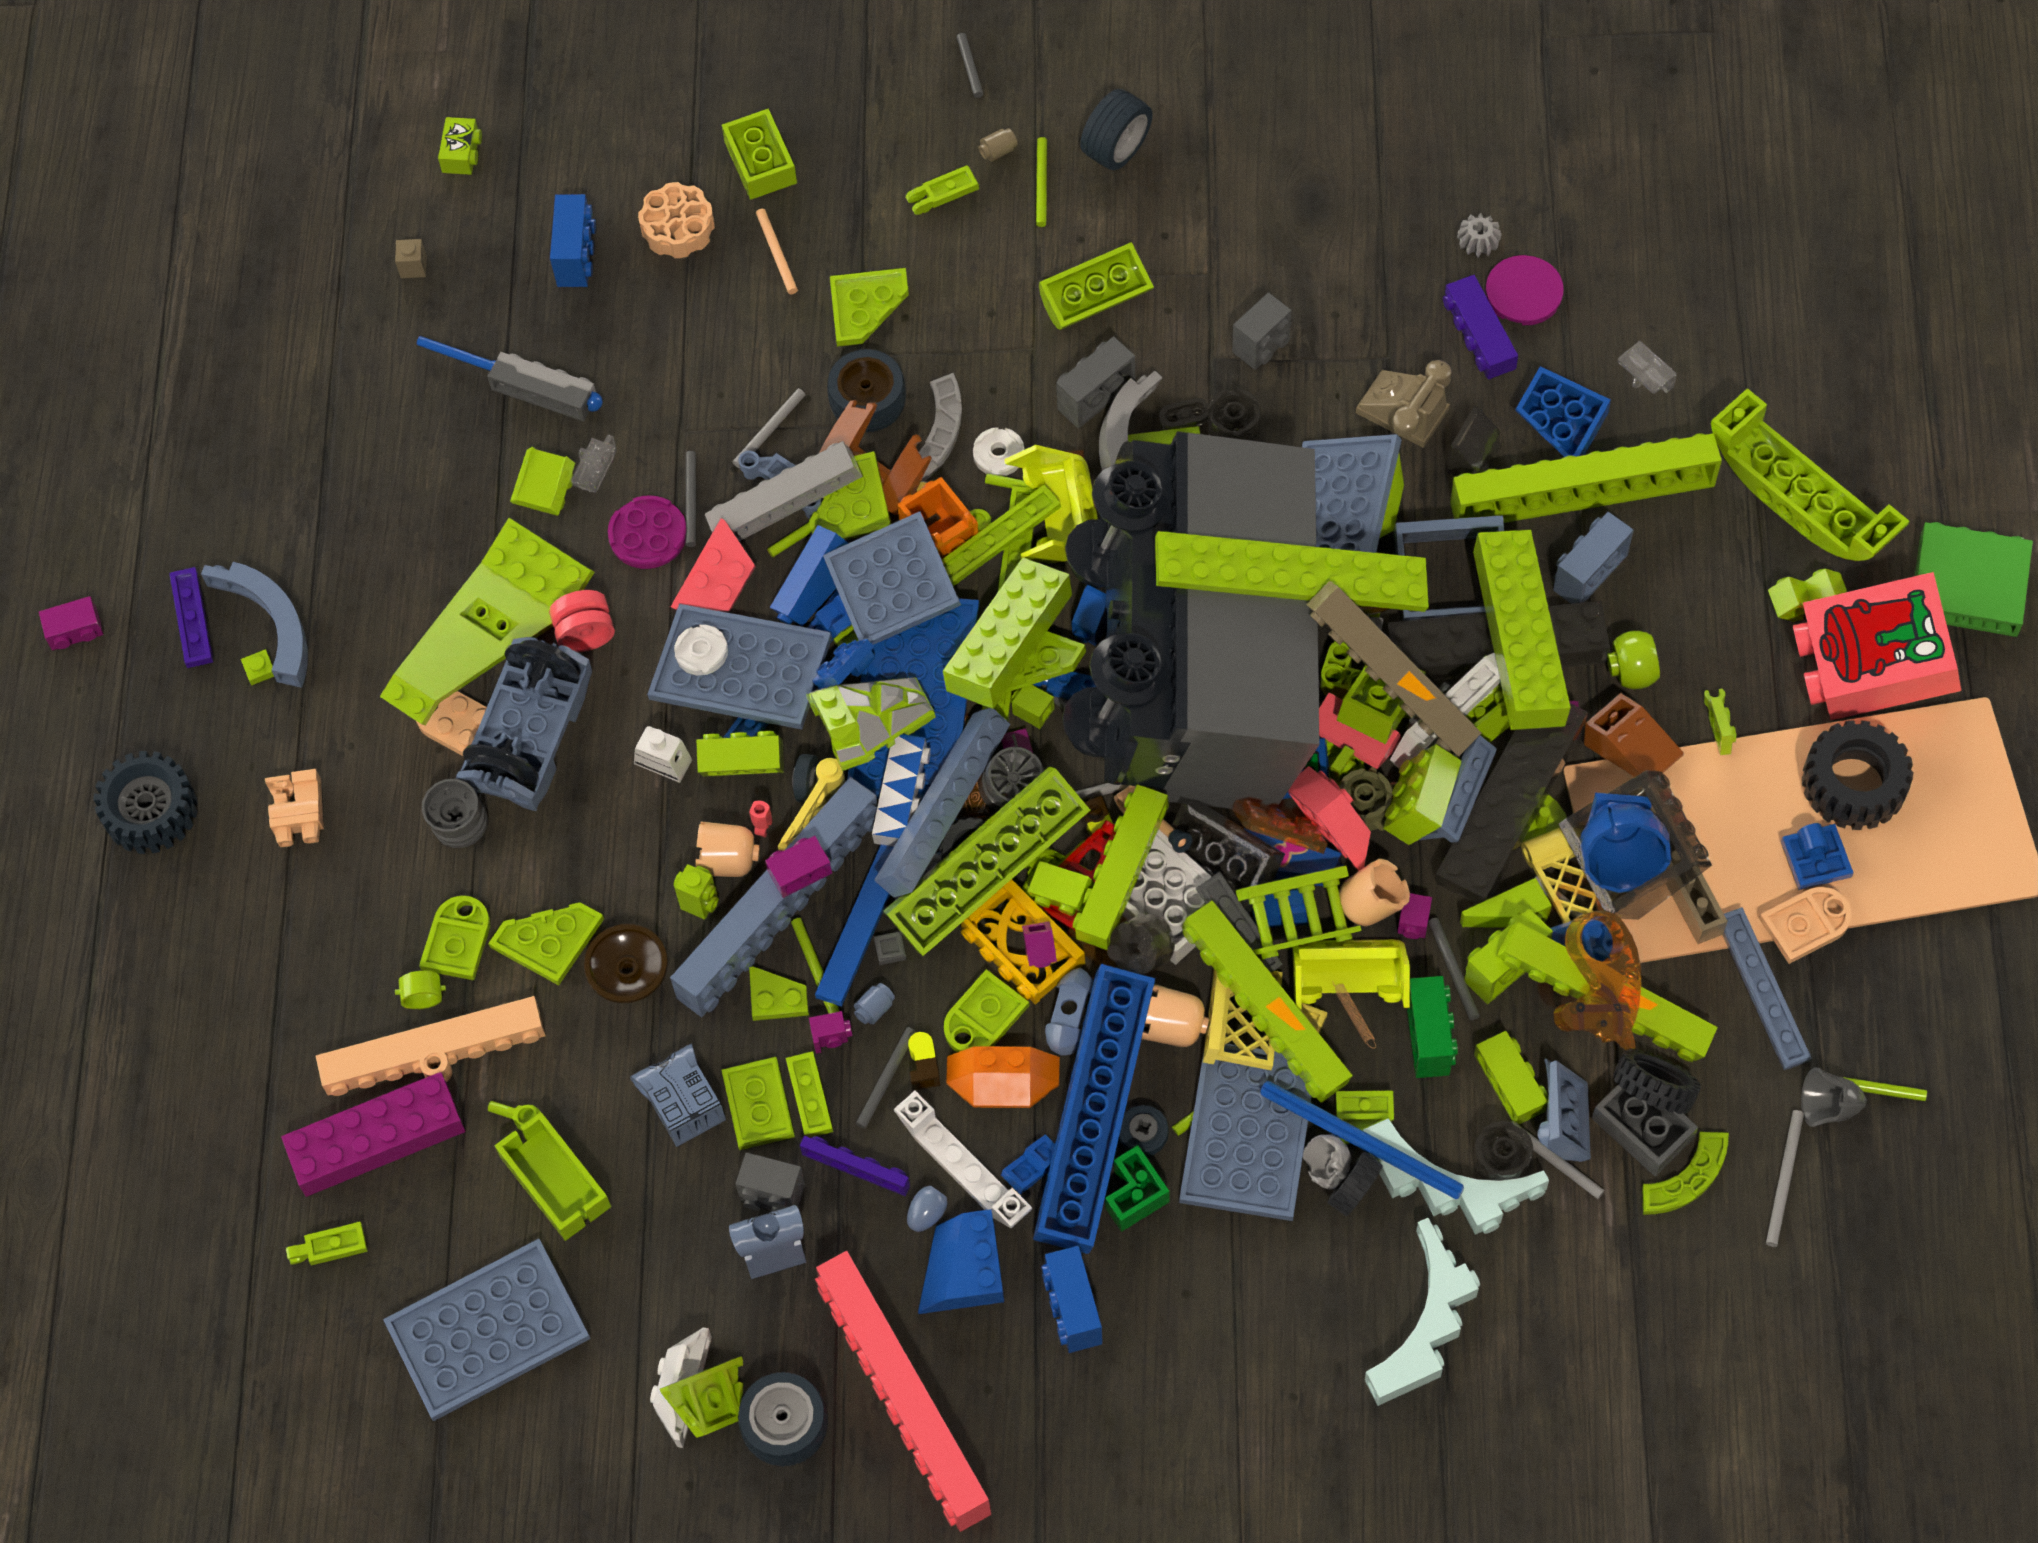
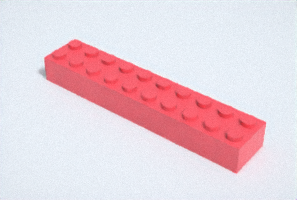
M845 1251L816 1267L818 1278L815 1281L825 1303L830 1301L831 1314L838 1327L844 1325L842 1329L852 1352L858 1350L856 1354L866 1376L872 1375L870 1379L877 1397L880 1401L886 1400L884 1402L887 1408L886 1412L894 1426L900 1425L898 1427L901 1433L900 1437L907 1450H914L912 1452L915 1457L914 1461L922 1476L928 1474L927 1480L930 1484L928 1486L936 1501L942 1499L943 1513L950 1526L952 1527L956 1524L961 1532L990 1516L991 1510L988 1497L849 1253Z

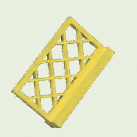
M1214 969L1203 1063L1214 1065L1215 1060L1272 1070L1275 1050L1270 1044V1038L1267 1035L1262 1038L1253 1028L1255 1027L1253 1021L1249 1023L1241 1014L1245 1010L1241 1007L1236 1008L1232 1004L1230 997L1235 994L1229 987L1226 988L1221 984L1217 976L1218 973ZM1271 972L1272 976L1281 986L1283 972ZM1234 1017L1243 1026L1236 1032L1227 1024V1021ZM1245 1032H1248L1256 1041L1248 1047L1239 1038ZM1233 1041L1241 1051L1236 1054L1224 1052V1045ZM1260 1046L1267 1054V1060L1256 1058L1251 1051Z

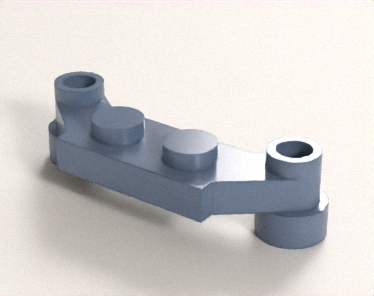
M744 451L738 458L739 467L747 479L762 477L765 480H770L781 474L783 470L796 466L777 453L773 457H759L754 451ZM821 499L802 508L807 518L810 519L813 513L820 507Z

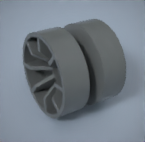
M1009 747L1001 750L986 765L979 777L978 789L981 798L991 809L998 812L1044 772L1042 763L1035 754L1021 747Z

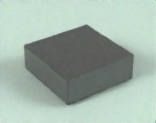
M900 931L874 936L879 965L907 960Z

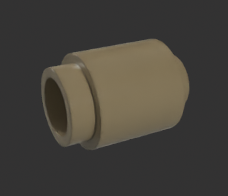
M1001 128L980 140L979 151L984 159L988 158L989 161L993 162L1012 152L1014 147L1018 145L1017 139L1010 128L1005 130Z

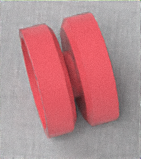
M594 590L575 591L560 597L550 606L549 614L555 628L554 633L558 646L563 645L579 653L599 648L612 639L615 629L612 619L608 614L609 607L604 594Z

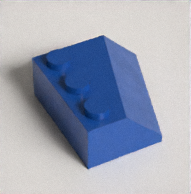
M992 1209L962 1213L936 1226L918 1314L1004 1302Z

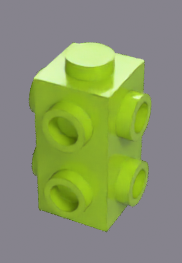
M687 864L684 871H680L674 881L681 910L705 920L709 912L712 913L716 909L719 901L713 877L704 867L696 866L695 868Z

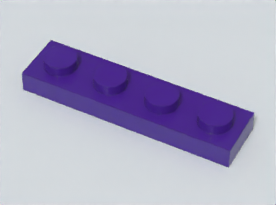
M196 567L171 572L169 574L185 665L187 668L212 663L213 656Z
M803 1137L800 1144L803 1156L906 1196L910 1183L909 1177L902 1170L891 1167V1169L882 1167L878 1161L870 1157H865L864 1159L854 1155V1152L845 1147L837 1149L829 1146V1143L820 1137Z

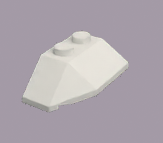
M701 1328L667 1350L666 1358H661L658 1366V1375H661L658 1386L654 1385L651 1392L650 1402L653 1403L657 1415L673 1441L680 1448L684 1446L688 1427L661 1394L660 1388L703 1371L712 1338L709 1328Z

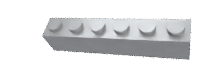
M842 441L830 445L827 450L817 455L807 457L804 462L783 470L781 474L770 480L760 482L758 486L751 490L737 494L732 500L716 505L711 511L705 513L712 533L722 518L727 522L736 538L741 541L863 476L853 452Z

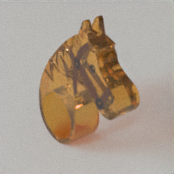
M1604 910L1583 914L1575 918L1569 925L1565 936V945L1570 958L1589 984L1590 990L1578 998L1576 1002L1558 1006L1553 1014L1554 1022L1562 1031H1588L1601 1038L1602 1043L1615 1040L1625 1050L1629 1048L1634 1049L1635 1041L1632 1027L1637 1017L1641 994V964L1637 946L1627 926L1616 914ZM1591 919L1605 924L1612 935L1613 946L1609 955L1610 959L1607 958L1603 962L1590 957L1582 944L1583 928Z

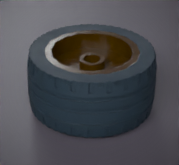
M872 349L850 352L839 359L829 373L827 383L829 404L837 420L851 400H857L856 407L866 409L867 403L877 404L865 432H874L887 428L901 415L906 400L904 376L898 363L884 352Z

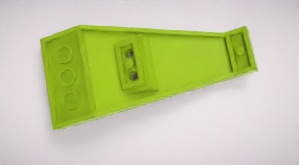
M508 518L480 565L396 670L380 697L420 724L426 726L440 702L506 659L505 650L512 644L513 639L524 637L537 638L552 628L553 624L549 614L550 606L566 594L584 590L595 572L516 521ZM485 608L486 613L481 617L480 611ZM506 622V628L501 630V624Z

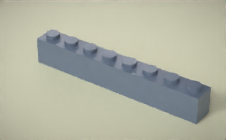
M987 708L973 713L874 881L891 896L898 897L912 893L1008 730L1010 723L996 710Z

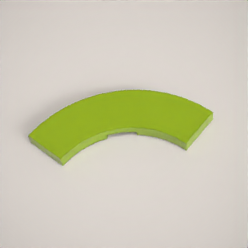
M1700 1132L1696 1153L1683 1172L1666 1181L1643 1184V1215L1660 1214L1676 1210L1702 1195L1713 1183L1723 1165L1727 1153L1729 1133Z

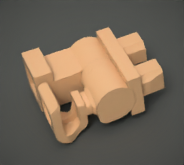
M316 769L291 772L292 778L290 775L265 778V783L274 799V804L268 806L270 828L280 847L294 845L293 834L302 833L304 843L319 842L320 830L324 829L321 778ZM295 794V801L290 802L292 795Z

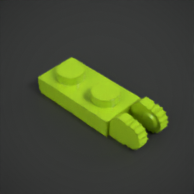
M966 165L923 183L922 186L909 191L906 199L908 203L918 202L912 207L914 214L920 215L928 212L932 207H938L979 190V184L969 166Z

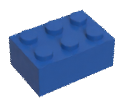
M585 194L555 195L550 261L557 287H588V277L593 275L590 255H594V240H591V234L596 233V221L592 219V205H588Z
M1079 1246L1045 1254L1046 1264L1041 1265L1042 1278L1046 1291H1052L1049 1292V1303L1053 1318L1059 1317L1056 1322L1060 1344H1066L1069 1353L1102 1345V1327Z

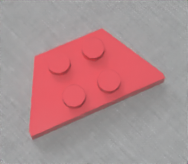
M721 518L677 594L671 605L673 609L677 610L679 604L721 612H730L756 566L724 519Z

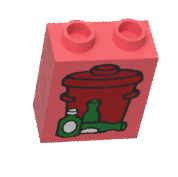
M1934 572L1803 602L1807 622L1793 625L1800 657L1815 654L1818 670L1804 673L1811 705L1826 702L1831 721L1961 691L1958 668Z

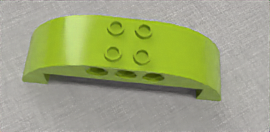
M1748 388L1711 421L1717 445L1739 479L1763 503L1823 550L1847 560H1868L1874 557L1909 524V520L1891 505L1886 506L1878 515L1763 422L1767 404Z

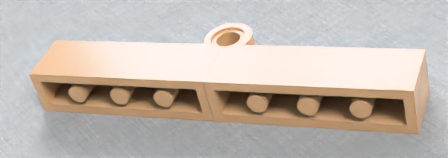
M532 996L316 1055L322 1087L328 1096H340L346 1094L351 1089L358 1087L369 1088L374 1086L376 1082L384 1080L395 1081L402 1078L403 1075L413 1072L423 1073L425 1078L442 1072L447 1082L452 1076L451 1065L455 1064L458 1060L468 1057L479 1058L486 1052L493 1050H508L512 1045L519 1043H534L539 1038L544 1037L545 1032L535 997ZM440 1065L437 1069H432L434 1066Z

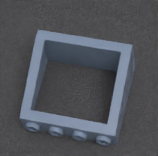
M1503 516L1396 523L1391 534L1393 555L1405 556L1403 543L1477 538L1478 533L1504 531ZM1485 606L1431 609L1425 612L1400 610L1401 622H1408L1409 626L1425 624L1424 621L1435 620V624H1447L1451 622V619L1462 618V622H1474L1478 620V617H1487Z

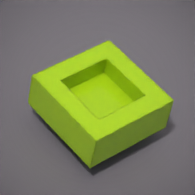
M266 649L241 659L251 686L274 677L272 673L273 665Z
M1346 745L1331 765V779L1340 783L1344 775L1353 771L1356 762H1354L1355 751Z

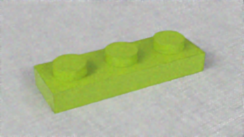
M813 1051L786 1058L805 1136L812 1138L833 1132Z

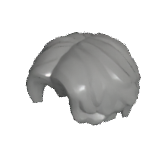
M1321 1134L1313 1138L1307 1147L1304 1148L1303 1159L1310 1167L1308 1173L1312 1178L1311 1180L1323 1188L1329 1190L1336 1188L1349 1173L1352 1157L1347 1145L1339 1136Z

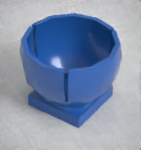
M1595 793L1588 823L1580 836L1581 863L1585 873L1600 888L1618 893L1642 890L1660 879L1669 866L1671 860L1669 833L1664 824L1652 812L1651 797Z

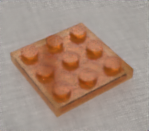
M1245 799L1244 802L1235 801L1232 810L1247 830L1324 854L1328 843L1321 836L1322 833L1316 830L1317 827L1311 824L1312 821L1299 815H1296L1295 819L1285 816V811L1275 807L1266 810L1260 808V803L1250 799Z

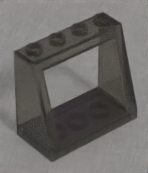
M1646 770L1607 793L1639 796L1645 791L1682 860L1632 891L1618 893L1600 888L1585 873L1581 863L1580 836L1588 823L1593 802L1558 824L1608 918L1639 920L1712 866L1708 858L1707 849L1699 842L1695 834L1696 829L1694 825L1687 820L1682 810V803L1674 796L1670 788V781L1662 772Z

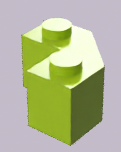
M1825 568L1814 572L1813 576L1806 581L1784 577L1778 580L1775 586L1768 589L1778 618L1796 622L1804 619L1805 610L1803 602L1846 593L1847 589L1840 573Z

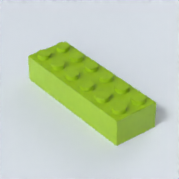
M1022 557L944 668L943 676L946 691L994 709L1072 596L1069 574Z

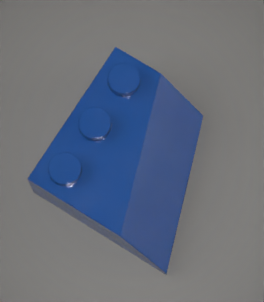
M1540 366L1519 402L1516 412L1564 457L1571 455L1577 457L1585 455L1609 413L1611 399Z

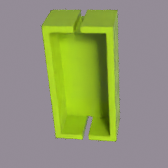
M540 1112L520 1127L527 1142L523 1144L519 1134L514 1131L494 1146L502 1161L564 1241H566L586 1226L584 1220L588 1218L592 1222L611 1208V1205L604 1191Z

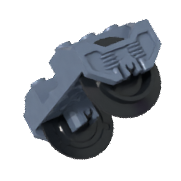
M533 637L513 639L512 644L505 650L506 663L472 745L464 748L463 757L465 761L456 779L467 782L476 793H487L505 798L523 808L536 811L539 803L546 795L555 774L556 766L553 759L568 722H576L585 700L592 668L589 659L569 647L560 645L557 648V645L554 643L550 645L543 640L537 641ZM526 787L533 788V789H535V791L533 792V791L527 789Z

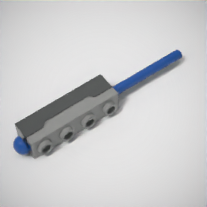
M419 336L417 339V345L489 370L490 372L487 377L491 390L581 421H585L590 411L595 412L602 406V397L596 392L594 383L586 378L571 376L560 369L553 370L547 368L540 362H530L516 354L509 355L500 352L497 360L491 361L423 336Z

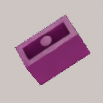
M90 596L39 611L44 636L52 650L65 649L72 644L91 641L98 636L104 635L97 608Z
M816 836L809 839H800L793 847L785 851H776L769 859L765 860L768 873L782 898L832 874L830 861Z

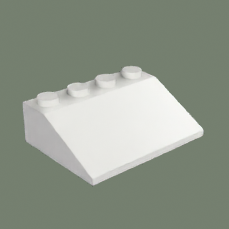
M1158 830L1122 916L1176 965L1196 946L1186 940L1182 926L1187 917L1206 905L1195 888L1210 879L1211 876L1185 852H1175L1172 844L1168 841V837Z

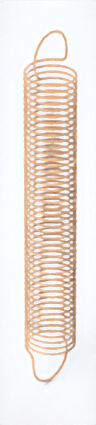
M1340 988L1345 994L1350 996L1348 992H1345L1342 988ZM1344 995L1349 1001L1354 1003L1351 997L1348 998ZM1348 1002L1353 1008L1358 1010L1355 1004L1352 1005ZM1351 1008L1356 1014L1362 1017L1359 1011L1357 1013L1353 1008ZM1353 1015V1017L1359 1022L1358 1025H1359L1365 1032H1367V1031L1362 1027V1026H1364V1025L1359 1021V1020H1361V1021L1367 1026V1024L1365 1023L1363 1017H1362V1019H1360L1357 1015H1355V1016Z

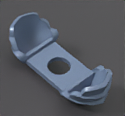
M1081 968L1071 970L1059 981L1057 988H1060L1051 1023L1047 1024L1045 1028L1047 1044L1052 1051L1061 1056L1074 1054L1079 1046L1082 1030L1078 1028L1087 995L1091 994L1094 983L1089 974ZM1065 1002H1075L1077 1010L1070 1015L1064 1014L1061 1011V1007Z

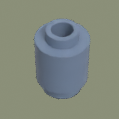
M882 983L872 986L854 1004L856 1010L854 1014L864 1024H875L892 1006L895 996Z

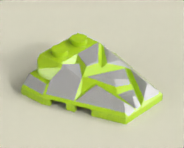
M916 677L839 684L806 694L815 716L820 715L831 737L833 753L842 771L871 761L875 758L874 752L885 745L889 749L895 745V738L901 734L910 735L936 718L935 712Z

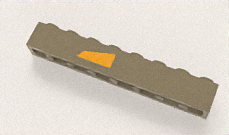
M1329 581L1306 604L1313 611L1310 617L1321 627L1326 624L1331 629L1328 635L1339 645L1344 642L1349 647L1346 653L1356 663L1362 661L1367 666L1364 671L1375 682L1380 679L1385 684L1382 689L1393 700L1398 697L1403 702L1400 706L1401 709L1411 718L1416 715L1421 720L1418 726L1430 736L1434 733L1438 737V740L1435 742L1438 746L1448 752L1452 751L1459 757L1481 734L1469 719L1334 583Z

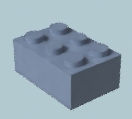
M1607 512L1602 519L1599 517L1595 519L1589 528L1590 532L1585 537L1581 535L1575 541L1573 550L1569 554L1564 553L1556 563L1558 568L1553 577L1555 579L1553 591L1578 609L1628 556L1634 530L1610 512Z

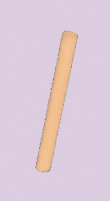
M759 209L756 211V215L788 294H795L798 289L766 210Z

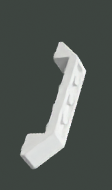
M1495 653L1485 656L1445 694L1465 716L1501 682ZM1420 719L1405 732L1390 759L1398 769H1400L1405 760H1410L1422 750L1432 747L1438 740L1434 733L1429 736L1418 726L1421 722Z
M916 1091L911 1093L894 1109L913 1138L984 1210L992 1209L994 1219L1012 1228L1032 1210V1207L1013 1188L1008 1191L935 1118L934 1109Z

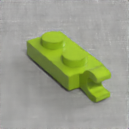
M1719 689L1718 697H1712L1709 691L1706 690L1704 692V704L1709 710L1708 718L1720 755L1731 754L1732 743L1736 742L1735 727H1730L1729 708H1724L1725 691Z
M361 1222L304 1235L305 1244L286 1248L290 1264H298L308 1258L311 1266L368 1252Z

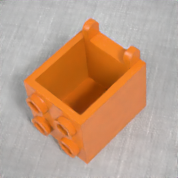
M942 477L935 481H929L921 490L913 495L905 496L898 504L899 520L917 512H921L924 520L934 514L939 516L940 520L930 525L928 529L941 559L979 533L977 520Z

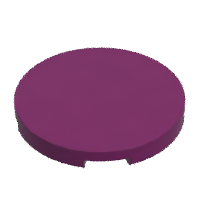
M1513 256L1498 263L1490 272L1486 283V297L1495 314L1501 319L1505 318L1513 322L1522 323V325H1535L1546 321L1557 312L1563 297V282L1557 270L1548 262L1534 256Z
M640 496L633 498V501L614 512L608 525V539L613 553L623 563L640 569L656 568L672 561L683 549L686 542V522L682 513L676 506L671 504V501L658 496Z

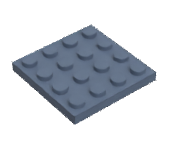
M917 512L823 555L859 641L868 639L874 645L961 606L921 512Z

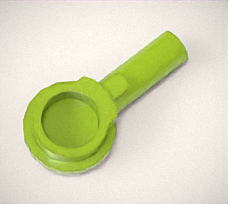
M1047 848L1029 864L1030 869L1027 873L1029 876L1022 887L1024 892L1030 886L1039 861L1054 865L1055 858L1052 849Z
M490 1101L488 1105L489 1112L513 1119L519 1130H521L520 1127L540 1113V1110L534 1105H518L516 1108L494 1101Z

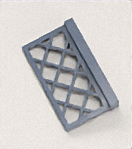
M1481 735L1459 757L1452 751L1449 752L1462 762L1442 827L1419 840L1445 837L1450 842L1459 841L1497 750Z

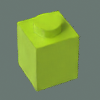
M1034 685L1017 689L1011 698L1013 714L1041 729L1054 710V696Z

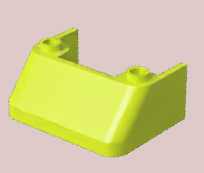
M1034 445L1004 459L1005 464L1022 468L1023 480L1030 488L1037 490L1045 484L1061 503V508L1045 519L1047 537L1039 539L1035 548L1021 553V558L1046 564L1067 561L1065 546L1068 535L1076 525L1087 520L1098 519L1092 498L1089 468L1084 458L1080 455Z
M1391 939L1345 940L1336 942V940H1322L1293 946L1294 999L1299 1009H1302V1003H1316V999L1321 998L1322 993H1337L1335 989L1337 985L1348 993L1378 992V996L1384 998V1001L1389 1003L1399 1002L1402 999L1404 1008H1410V964L1404 942Z

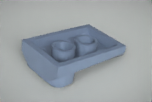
M1545 1058L1549 1092L1547 1121L1540 1124L1538 1139L1542 1145L1564 1160L1579 1162L1589 1160L1591 1155L1588 1083L1558 1061L1551 1062Z

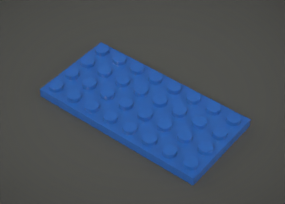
M959 599L961 606L874 644V648L871 651L875 659L861 675V682L916 677L935 712L936 718L910 734V736L925 738L927 748H931L929 763L924 764L922 771L926 775L924 788L918 790L917 798H920V802L964 730L968 699L946 691L943 670L977 623L979 600ZM885 745L874 752L875 758L871 761L850 768L847 780L850 777L874 793L876 799H879L890 748L888 749Z

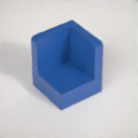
M839 594L832 602L815 614V617L825 630L831 632L832 639L852 626Z

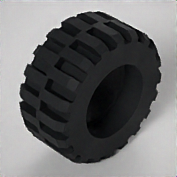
M1854 720L1845 721L1842 727L1837 723L1830 726L1829 731H1823L1818 736L1817 741L1813 742L1803 768L1802 786L1806 787L1804 791L1806 799L1808 801L1813 800L1811 805L1816 813L1821 811L1824 814L1822 817L1828 822L1834 820L1838 822V827L1844 829L1846 825L1852 826L1853 830H1862V827L1867 825L1868 829L1878 827L1879 822L1885 824L1890 821L1892 816L1901 809L1910 790L1914 774L1911 770L1913 766L1912 758L1906 756L1908 749L1904 743L1899 744L1897 742L1899 738L1893 732L1890 734L1884 731L1885 727L1879 724L1877 727L1870 726L1869 721L1863 720L1860 724H1855ZM1846 759L1864 761L1878 772L1882 780V786L1871 791L1850 789L1837 779L1832 766Z

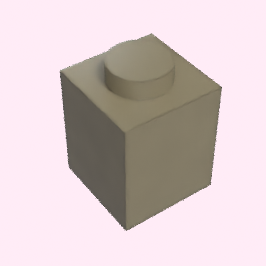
M422 239L396 240L395 263L400 278L426 277L427 255Z

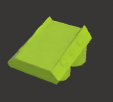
M533 447L527 449L510 502L558 516L565 504L564 497L566 491L572 487L575 481L572 473L575 463L567 456H558L536 450Z

